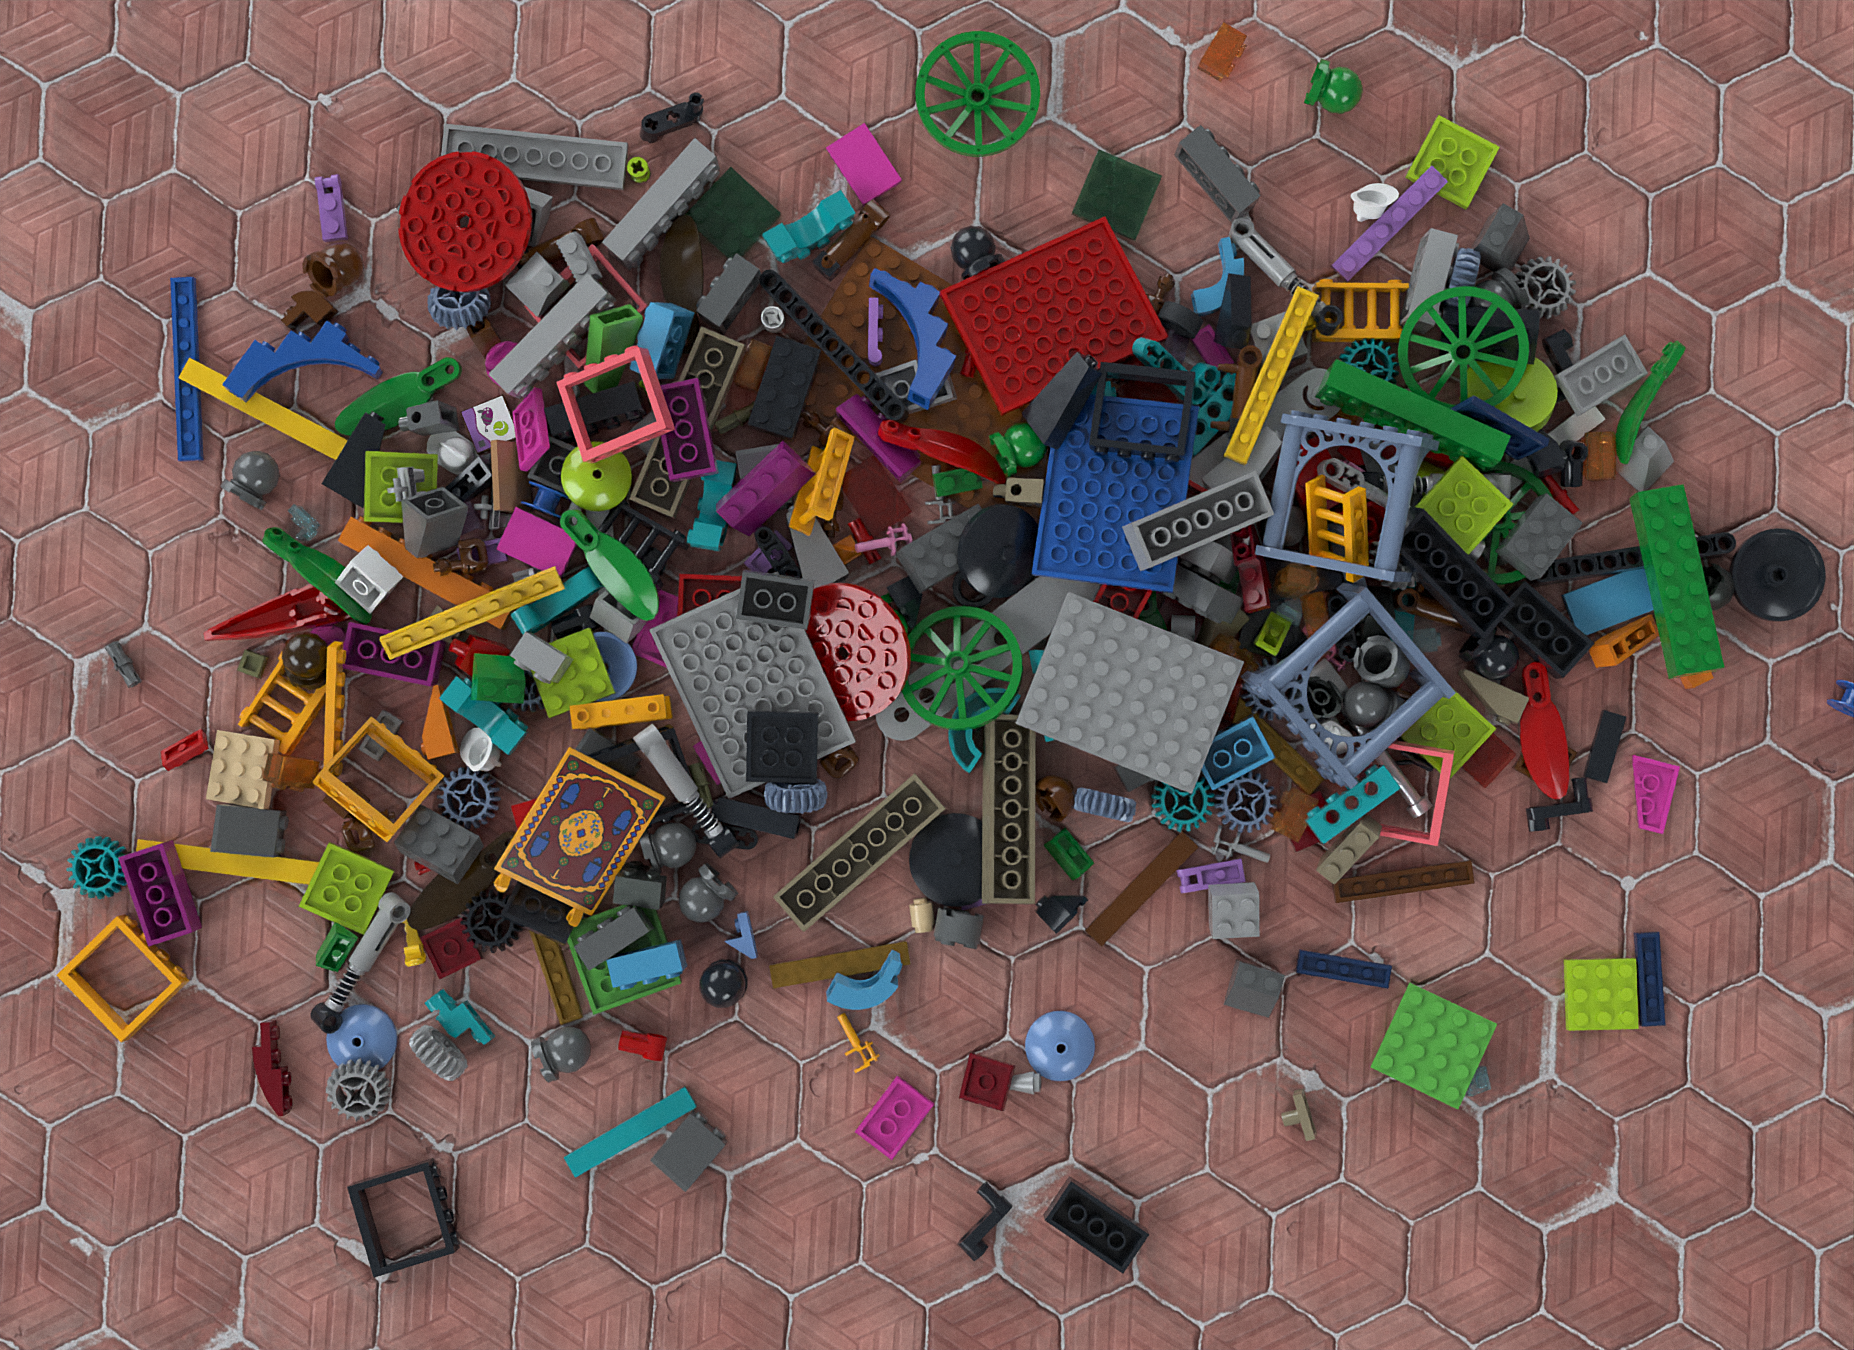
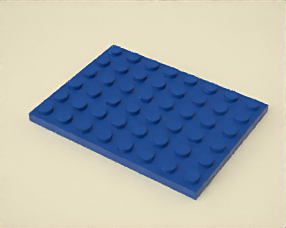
M1090 394L1061 447L1058 450L1050 447L1032 575L1173 593L1178 556L1140 571L1122 526L1186 500L1199 406L1192 405L1185 461L1179 460V462L1169 463L1164 461L1165 458L1155 457V460H1144L1138 455L1124 458L1117 456V453L1108 452V455H1101V453H1094V450H1090L1089 439L1096 398L1095 394ZM1104 396L1098 439L1177 448L1183 404Z

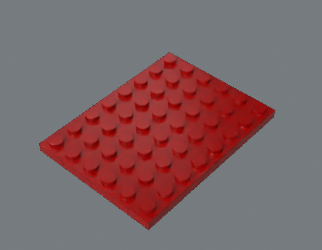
M1105 216L939 292L1001 416L1031 403L1076 352L1085 356L1089 354L1094 357L1098 362L1097 367L1100 370L1101 362L1117 363L1133 356L1132 346L1138 338H1147L1158 343L1168 338L1163 325Z

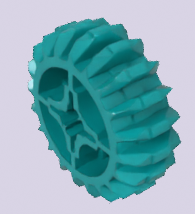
M1364 338L1360 341V345L1357 341H1353L1351 343L1352 348L1346 346L1344 348L1345 353L1339 355L1340 360L1351 366L1363 370V367L1369 365L1372 369L1369 374L1376 377L1384 375L1383 380L1394 385L1397 382L1393 377L1398 376L1399 372L1393 368L1398 367L1399 362H1392L1396 354L1389 355L1388 352L1391 346L1383 349V341H1380L1377 345H1375V339H1370L1367 344ZM1366 352L1363 362L1351 363L1355 354ZM1375 355L1381 359L1384 366L1376 363Z
M1201 777L1196 782L1192 794L1186 791L1180 792L1173 786L1160 782L1163 784L1162 788L1155 785L1154 789L1160 791L1159 795H1151V798L1158 799V803H1153L1152 808H1160L1155 813L1156 817L1164 815L1160 823L1165 824L1169 820L1168 828L1172 829L1177 824L1176 829L1178 832L1182 831L1183 825H1185L1186 831H1191V823L1198 829L1200 826L1197 820L1206 823L1207 820L1203 817V814L1211 815L1212 812L1206 808L1207 806L1212 807L1215 804L1214 802H1208V798L1214 797V793H1206V790L1211 788L1210 785L1202 786L1206 778ZM1197 790H1199L1201 795L1199 810L1192 801ZM1167 791L1173 797V804L1168 811L1164 802ZM1177 795H1188L1187 804L1189 806L1183 804L1178 806L1179 800H1177ZM1182 809H1186L1194 815L1185 820H1178L1173 817Z
M95 836L94 840L87 838L85 843L77 844L79 850L74 849L71 851L75 858L67 860L72 864V867L66 869L73 874L68 880L76 881L73 888L78 889L81 887L79 894L85 895L88 893V898H95L97 896L98 899H104L105 895L112 897L114 892H121L120 885L126 886L127 882L124 879L125 876L118 857L124 856L123 853L126 847L118 848V840L111 842L110 837L102 839L101 836ZM97 848L105 850L98 858L88 856ZM113 860L115 863V869L112 867ZM84 866L87 868V875L85 874ZM101 877L111 879L103 887L95 885V882L100 880Z

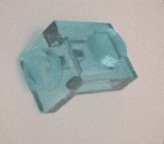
M1435 628L1406 631L1407 636L1422 653L1438 651L1437 646H1442L1440 632L1436 633Z
M1478 1066L1465 1094L1466 1097H1472L1491 1089L1486 1066Z

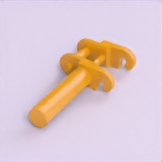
M845 1012L837 1016L853 1046L851 1050L846 1051L844 1054L847 1056L857 1051L864 1061V1064L854 1069V1072L857 1073L867 1068L873 1060L875 1062L878 1061L877 1058L880 1055H876L871 1047L873 1042L868 1043V1041H865V1045L861 1046V1041ZM865 1048H867L869 1054L871 1055V1058L866 1059L862 1051Z

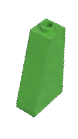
M629 304L590 315L586 365L592 363L600 364L605 361V357L613 354L621 355L625 353L626 348L634 345L643 316L633 306ZM626 364L584 382V385L592 393L616 387L620 382Z

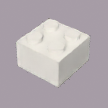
M367 545L349 562L335 583L371 614L389 596L403 576L395 567L385 561L377 551Z

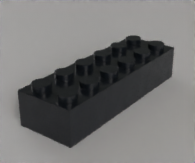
M1409 508L1398 561L1412 573L1413 577L1471 636L1485 639L1513 608L1515 603L1423 508Z

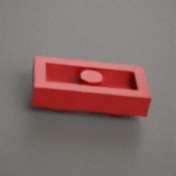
M199 729L160 751L163 767L170 771L209 749L206 733Z

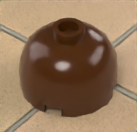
M1056 775L1044 776L1035 782V804L1042 812L1046 809L1051 813L1050 819L1062 822L1074 808V786L1066 778L1063 779Z

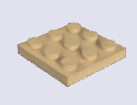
M217 730L206 799L269 810L280 740Z

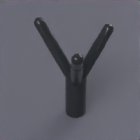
M1401 737L1397 739L1398 741L1405 742ZM1401 751V754L1410 760L1395 761L1398 766L1414 764L1429 772L1434 769L1425 759L1416 756L1413 752Z

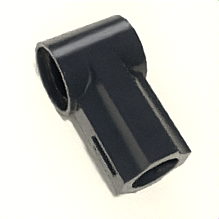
M1568 439L1564 440L1559 445L1560 449L1563 448L1567 455V462L1563 471H1561V486H1583V462L1588 456V448L1584 443Z
M593 604L578 608L572 614L551 621L552 630L557 640L587 628L592 630L599 628L601 625L590 618Z

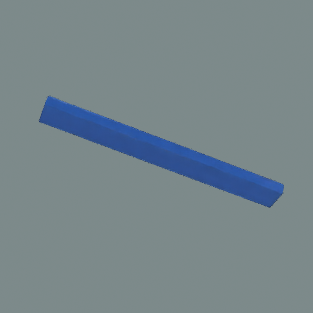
M170 278L178 461H204L201 390L178 378L189 358L199 362L196 278Z

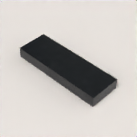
M1606 710L1601 711L1583 777L1608 783L1626 716Z

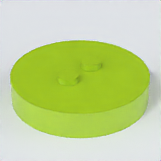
M1535 357L1534 365L1527 364L1523 377L1514 391L1494 407L1531 429L1539 431L1549 421L1557 400V384L1552 372L1541 360ZM1476 361L1499 390L1508 382L1515 368L1500 364ZM1469 367L1467 370L1468 398L1476 396L1481 400H1485L1493 396L1474 370Z

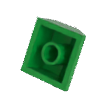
M474 653L471 700L524 704V670L514 664L516 659L511 656Z

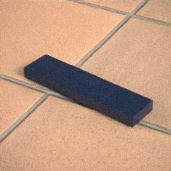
M1660 932L1634 933L1640 1026H1666Z
M1299 949L1295 972L1388 989L1392 965Z

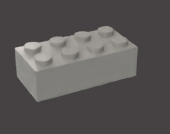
M1430 228L1420 239L1409 281V288L1407 289L1400 315V326L1402 328L1418 305L1433 294L1448 289L1445 288V284L1453 272V266L1450 264L1452 257H1456L1459 249V243H1456L1458 235ZM1439 302L1433 308L1441 317L1442 310H1439L1441 302ZM1426 311L1417 321L1412 331L1425 334L1434 327L1436 322Z

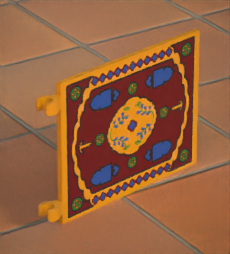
M569 747L494 869L501 874L495 879L494 886L498 891L505 892L511 878L553 897L573 907L567 914L566 919L571 926L577 927L583 913L590 916L593 915L613 883L615 876L621 870L661 806L665 796Z

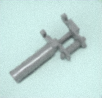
M941 465L931 466L932 474L941 472ZM935 493V500L925 501V505L938 504L940 518L934 521L929 520L927 523H945V519L951 520L956 517V515H953L952 504H955V501L947 499L948 502H943L944 496L936 497ZM944 505H947V506H948V515H949V516H944V515H943V507H942V506H944Z
M1218 826L1213 839L1215 846L1211 847L1213 855L1217 852L1225 855L1228 860L1229 857H1232L1231 851L1234 849L1238 853L1268 863L1270 859L1269 853L1238 843L1241 835L1240 832L1236 833L1233 843L1221 840L1219 836L1222 826ZM1219 843L1229 846L1228 851L1218 848Z

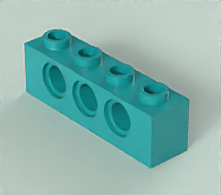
M1227 373L1219 382L1222 386L1217 391L1213 389L1205 399V405L1202 408L1199 407L1197 425L1202 428L1203 433L1195 435L1192 458L1219 431L1210 427L1211 421L1227 422L1230 419L1232 401H1226L1223 398V392L1228 391L1233 395L1236 374L1231 375ZM1207 409H1216L1218 417L1211 418L1207 414Z
M1376 764L1372 765L1364 771L1366 776L1359 781L1355 778L1358 783L1352 789L1346 787L1347 790L1340 795L1338 792L1332 794L1326 799L1327 804L1322 808L1316 806L1307 813L1308 818L1304 821L1322 844H1325L1401 789L1384 765L1378 767ZM1368 782H1373L1376 786V791L1372 795H1367L1364 791V786ZM1348 796H1354L1357 800V804L1353 809H1348L1345 805V800ZM1329 810H1335L1338 814L1337 820L1333 823H1329L1326 820V813Z

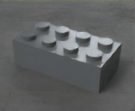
M1200 125L1179 142L1174 156L1232 223L1235 219L1243 217L1254 208L1261 196L1259 194L1260 190L1254 182H1249L1245 178V173L1240 165H1234L1229 159L1228 151L1223 146H1218L1214 141L1215 137L1212 132Z
M979 504L907 544L896 553L897 558L920 594L960 570L957 557L959 540L969 520L982 510Z

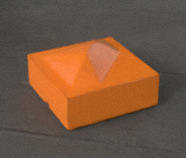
M851 535L832 545L844 565L862 556L861 552H856V543Z

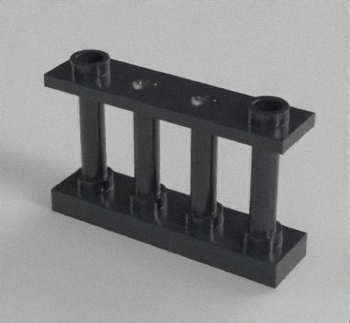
M623 499L621 503L610 510L598 530L606 534L620 512L631 518L617 539L624 545L639 524L650 529L635 552V555L640 560L645 556L658 535L669 540V543L653 567L648 568V572L659 593L663 587L659 573L677 546L686 551L688 550L689 546L685 540L686 536L677 530L672 532L630 508L629 504ZM590 535V537L588 536V540L590 542L593 541L592 535Z

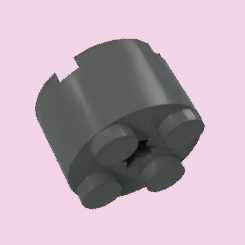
M938 908L933 936L936 941H940L944 945L955 946V942L962 944L963 947L977 949V945L980 944L984 915L975 913L974 916L965 910Z

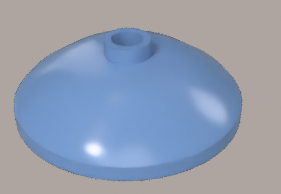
M595 632L593 633L604 663H607L609 666L607 671L616 692L597 701L615 700L624 695L635 681L637 674L636 655L629 643L626 644L614 634Z
M358 1004L342 1010L341 1027L334 1033L327 1034L326 1038L327 1049L332 1060L339 1066L342 1062L347 1064L350 1059L356 1064L357 1060L361 1058L363 1064L370 1060V1066L374 1067L379 1064L378 1070L383 1068L393 1057L397 1046V1031L391 1018L378 1007L367 1004ZM356 1037L361 1040L360 1046L354 1043Z
M1052 1011L1040 1016L1031 1025L1025 1039V1051L1030 1065L1041 1076L1053 1081H1067L1078 1077L1088 1068L1094 1056L1095 1041L1091 1029L1082 1018L1067 1011ZM1059 1044L1065 1045L1063 1052L1057 1051L1056 1048Z

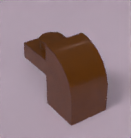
M301 291L291 296L297 304L285 311L281 321L294 331L310 316L318 325L323 327L325 322H329L339 311L327 299L316 292Z

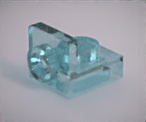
M293 504L288 512L293 516L291 520L302 528L295 537L300 541H309L318 533L317 529L320 524L301 506Z

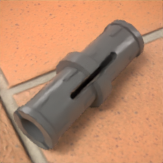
M119 641L107 645L105 650L113 660L115 670L119 671L127 687L132 688L141 683L142 680L132 665V659L127 657Z

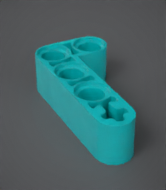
M1141 337L1133 343V354L1146 367L1160 368V364L1164 360L1161 368L1187 371L1158 342ZM1200 362L1190 370L1196 373L1194 405L1201 404L1219 382L1221 374L1217 367ZM1165 384L1179 399L1184 401L1186 386Z
M590 566L563 583L565 589L541 598L533 604L524 605L514 611L510 616L521 633L524 634L526 631L534 634L549 625L551 621L558 619L601 590L604 586Z

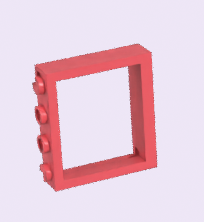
M590 245L588 249L594 261L599 260L639 306L637 311L643 316L642 322H644V313L648 307L646 302L595 245ZM567 266L560 275L571 285L576 279L573 278L574 275L571 273L572 271L569 269V266ZM526 305L524 306L538 323L545 317L542 314L538 318ZM573 348L567 350L565 354L579 369L584 370L586 356L582 359Z
M638 345L625 349V353L621 355L613 354L604 358V362L586 365L583 371L567 373L563 376L564 379L556 382L583 462H598L675 430L648 349L638 347ZM636 360L656 422L593 448L572 387Z
M1394 741L1388 748L1441 757L1443 762L1430 833L1380 824L1382 825L1380 836L1438 846L1455 751ZM1371 763L1370 765H1368V766L1357 776V778H1361V779H1362L1364 776H1366V774L1364 773V771H1366L1369 767H1371V766H1372V763ZM1369 782L1366 783L1364 786V791L1366 794L1368 792Z

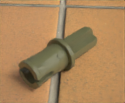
M753 401L737 411L734 409L732 414L715 422L718 432L724 434L739 425L742 427L743 423L749 420L751 415L749 411L753 409L755 402Z
M703 762L689 765L688 768L692 780L698 787L699 798H703V803L707 804L706 808H711L713 801L708 787L711 783L707 780Z

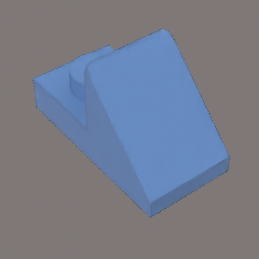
M748 911L740 912L737 914L738 918L734 919L737 933L741 932L742 936L726 939L724 942L749 958L754 959L758 957L749 913Z

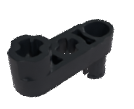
M697 92L692 93L689 96L688 102L646 115L641 122L639 133L641 139L649 143H655L658 137L691 126L693 123L700 121L703 113L702 104L704 102L702 95ZM669 115L677 118L676 123H673L672 120L668 121Z
M1562 329L1542 340L1543 348L1557 374L1573 365L1566 350L1573 347V340L1569 332ZM1557 387L1556 403L1566 399L1560 387Z
M765 524L758 526L754 531V537L758 547L773 569L783 576H787V570L791 572L796 571V573H793L794 576L800 578L801 572L777 535ZM761 530H766L765 537L759 535ZM773 549L777 551L782 550L783 554H780L782 558L779 560L776 557L772 559L770 555H773L771 551Z
M1336 592L1326 595L1328 618L1330 619L1347 604L1344 597ZM1334 599H1338L1335 605L1331 603ZM1354 627L1335 643V648L1340 658L1345 659L1347 662H1353L1356 649L1359 647ZM1350 645L1353 649H1350L1351 653L1349 654L1343 651L1346 650L1345 646Z
M1587 777L1571 779L1574 792L1572 802L1525 808L1529 832L1550 829L1549 818L1593 812L1592 799L1588 795Z
M987 1181L978 1188L976 1193L991 1206L990 1210L957 1244L973 1261L979 1259L989 1247L982 1238L1013 1206L1003 1195L1000 1196Z

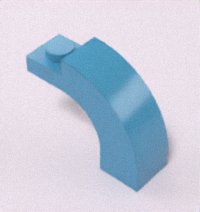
M1230 237L1221 238L1218 243L1222 263L1221 280L1212 287L1194 290L1191 294L1193 311L1200 317L1210 315L1221 309L1228 273L1244 275V258L1234 259L1237 256L1236 246L1234 243H1231Z
M891 950L880 971L866 980H854L837 972L826 991L827 1002L845 1009L861 1010L877 1006L887 1000L898 988L897 976L903 965L900 953Z

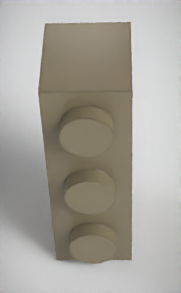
M1368 814L1363 815L1352 823L1322 855L1316 871L1335 885L1379 838L1382 825Z

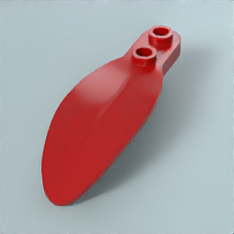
M884 420L879 426L878 436L885 442L911 450H920L930 457L976 473L997 484H1005L1006 482L1005 475L995 458L982 446L969 438L942 430L918 429L894 420Z
M1532 662L1527 664L1522 670L1524 694L1529 698L1520 719L1522 755L1537 787L1548 797L1561 799L1566 795L1569 786V755L1566 734L1560 714L1551 701L1547 669L1539 662ZM1531 670L1536 672L1535 679L1530 676ZM1535 693L1539 695V701L1534 700L1533 695Z

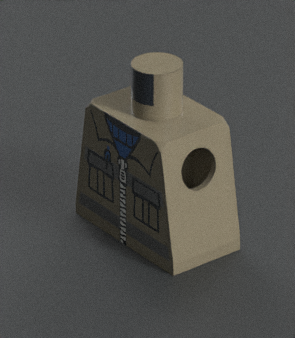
M1007 478V484H994L993 497L1005 498V502L1012 506L1042 508L1045 481L1044 479ZM1018 489H1022L1021 493L1015 496V492Z

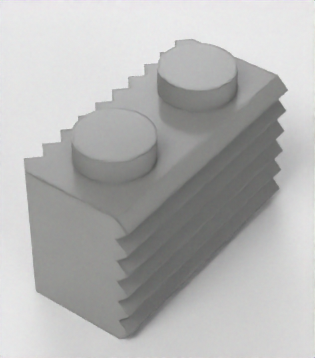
M576 231L556 242L569 269L572 271L571 273L574 275L573 278L576 279L575 282L578 283L587 273L596 280L602 278L585 241Z

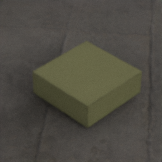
M245 649L237 671L261 679L269 657Z

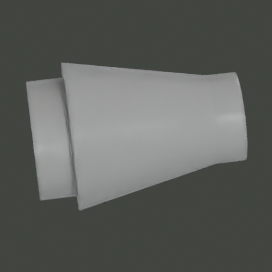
M1032 1071L1014 1075L1010 1090L1035 1095V1092H1041V1074Z

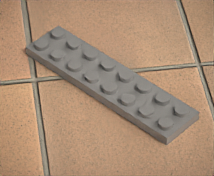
M445 124L441 156L457 151H475L487 154L501 161L520 180L624 190L629 145L626 142Z

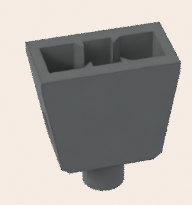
M438 400L409 407L406 410L407 417L399 418L401 431L410 430L421 436L459 431L457 408Z

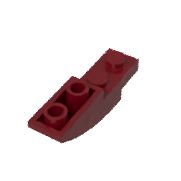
M1253 523L1230 533L1234 565L1239 569L1245 612L1249 614L1271 608L1268 589L1271 588L1264 556L1255 554L1256 546L1261 544Z
M266 1020L260 1023L261 1044L252 1047V1055L259 1085L271 1108L279 1117L290 1113V1109L293 1106L292 1096L289 1095L292 1076L291 1072H288V1066L278 1065L281 1062V1050L278 1049L277 1040L280 1038V1027L277 1025L276 1020Z

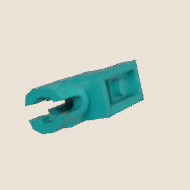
M442 989L424 1003L431 1012L440 1010L436 1020L454 1038L460 1036L469 1028L472 1030V1037L478 1043L482 1042L483 1045L496 1037L468 1000L456 1006L457 1002Z

